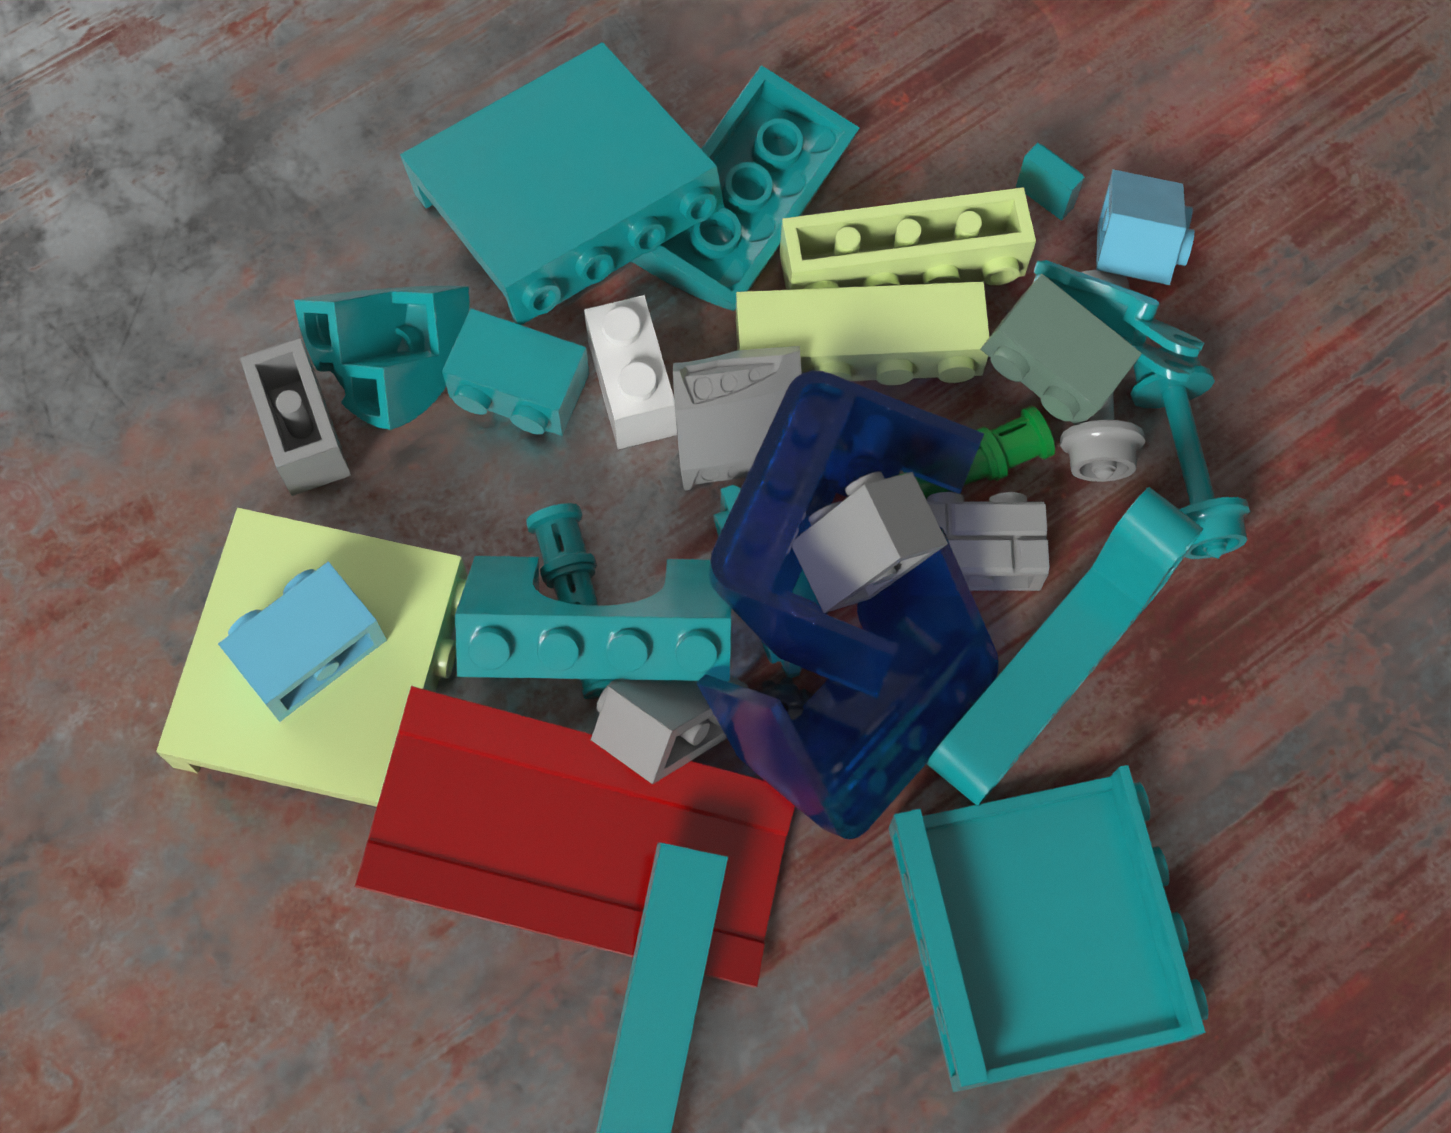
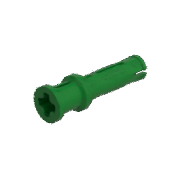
M1030 405L1021 410L1019 418L992 430L983 426L974 431V434L970 436L969 443L904 471L900 475L913 472L927 499L932 494L957 491L959 488L985 477L990 481L1004 479L1008 476V470L1037 456L1046 460L1055 455V444L1044 417L1035 406Z

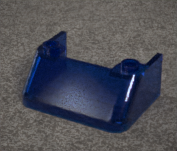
M809 371L797 376L790 383L712 550L708 574L713 589L780 659L878 698L899 644L823 613L821 606L814 601L792 593L803 570L792 545L798 536L811 527L809 517L813 513L832 504L836 493L848 497L845 491L847 486L859 478L874 472H882L885 479L899 476L901 471L905 473L913 472L915 477L960 494L984 433L828 372Z
M942 527L940 529L948 543L946 546L871 599L857 603L858 619L867 638L801 707L804 710L796 719L791 720L781 701L774 697L707 674L697 682L699 689L738 758L820 828L844 839L860 837L875 823L927 764L928 759L941 742L997 678L999 668L997 651Z

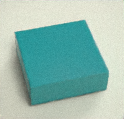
M1037 142L1024 156L1016 188L1024 187L1027 196L1062 221L1074 208L1085 177L1084 174L1058 155Z

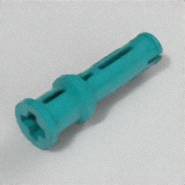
M563 503L548 506L531 514L526 519L528 532L535 534L544 563L540 568L542 581L546 583L547 587L554 588L557 601L599 606L591 580L595 575L597 563L595 556L587 553L579 527V522L583 516L580 506L573 503ZM559 536H561L562 543H563V546H564V551H563V552H562L561 547H560V543H559V539H558ZM574 585L576 587L575 593H573L572 586ZM580 679L584 699L599 698L604 689L615 679Z

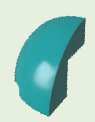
M414 286L334 293L295 299L294 303L300 331L315 368L319 372L329 371L333 373L345 390L341 404L368 424L392 430L409 423L424 413L446 388L442 370L469 313L470 297L469 286Z

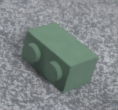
M1043 274L1020 297L980 349L991 358L992 365L1001 375L1009 380L1023 383L1041 398L1042 405L1050 414L1060 420L1071 421L1074 425L1087 421L1101 409L1142 354Z

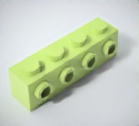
M1022 187L782 218L780 259L786 290L983 281L989 285H1002L1018 277L1025 276L1036 238L1025 190Z
M984 282L736 292L737 350L800 346L802 383H816L824 388H837L845 386L851 381L877 380L884 385H901L911 381L913 378L938 377L941 381L948 383L967 381L974 376L983 375L988 355L980 350L989 338Z

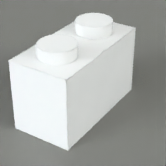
M645 295L584 309L588 344L617 449L677 435L674 396Z

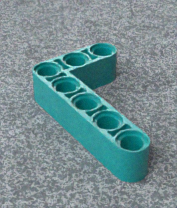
M1148 487L1117 523L1091 569L951 730L926 764L975 805L981 804L1155 598L1204 528L1152 488Z

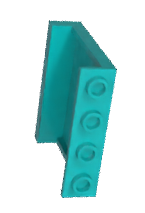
M603 42L400 154L416 197L425 208L434 205L504 294L513 320L519 325H523L538 315L551 311L562 301L586 287L604 280L610 273L641 255L654 251L660 244L689 227L705 221L713 213L724 208L717 166Z
M1129 765L1118 767L1110 777L987 802L978 806L973 805L922 816L921 809L894 814L888 829L953 1093L1187 1041L1206 1033L1203 1025V1020L1208 1019L1206 996L1200 982L1197 979L1190 980L1183 953L1189 949L1186 927L1181 915L1178 912L1171 913L1164 890V886L1169 885L1168 865L1159 846L1152 847L1145 824V822L1150 820L1148 796L1140 782L1133 783Z

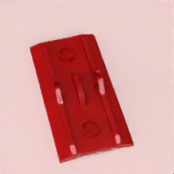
M411 686L354 887L633 957L657 843L728 857L704 975L752 988L758 987L766 930L798 789L693 761L686 763L669 775L651 784L591 740L592 734Z

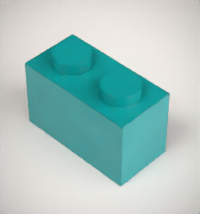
M472 308L442 370L449 397L462 409L479 415H484L487 411L510 418V421L515 426L526 432L543 434L545 431L560 436L564 435L590 374L586 347Z

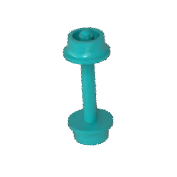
M1161 347L1158 349L1194 367L1192 376H1190L1188 382L1171 380L1154 373L1138 361L1134 364L1137 384L1131 391V397L1134 404L1142 408L1165 407L1190 501L1189 506L1179 510L1204 528L1185 558L1204 559L1214 557L1219 559L1221 555L1240 548L1248 541L1244 518L1251 511L1246 499L1239 497L1215 498L1189 402L1201 396L1213 386L1215 380L1211 369L1202 366L1199 357L1184 356Z

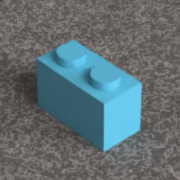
M1112 169L1097 226L1096 270L1170 285L1175 265L1186 266L1194 240L1195 231L1189 228L1193 207L1185 206L1183 184Z
M328 561L317 570L309 569L295 576L285 586L283 595L264 610H253L240 617L230 627L228 631L229 636L219 642L218 645L277 720L281 722L386 642L387 639L374 616Z

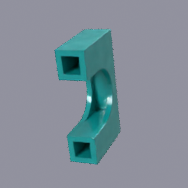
M475 556L455 612L457 677L730 681L731 560L667 559L665 584L656 594L631 603L592 606L561 602L542 595L539 591V557Z

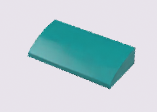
M761 65L701 148L717 166L724 208L713 213L705 221L689 227L660 244L654 251L643 254L631 262L690 295L719 307L735 311L736 292H748L780 247L782 218L802 215L858 134L860 128Z

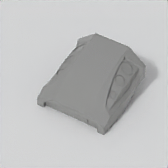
M800 346L736 350L711 358L673 363L675 415L684 491L691 490L697 484L762 475L789 474L808 469Z

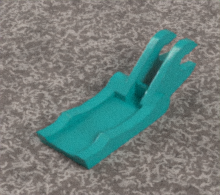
M1047 260L1037 261L1033 272L1036 274L1034 282L1043 274L1139 350L1142 354L1136 362L1139 361L1154 373L1179 382H1188L1194 367L1184 360L1145 343L1146 339L1149 337L1165 349L1189 357H1198L1204 342L1195 336L1155 319L1154 317L1159 306V302L1156 299Z

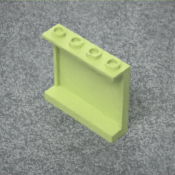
M237 507L156 752L173 768L198 773L200 767H205L377 807L411 686L436 692L440 677L449 678L456 659V640H452L451 637L455 626V612L468 577L462 557ZM329 561L377 620L387 641L279 722L218 643L229 636L228 631L230 627L240 617L253 610L262 611L283 595L285 586L295 576L309 569L317 570Z

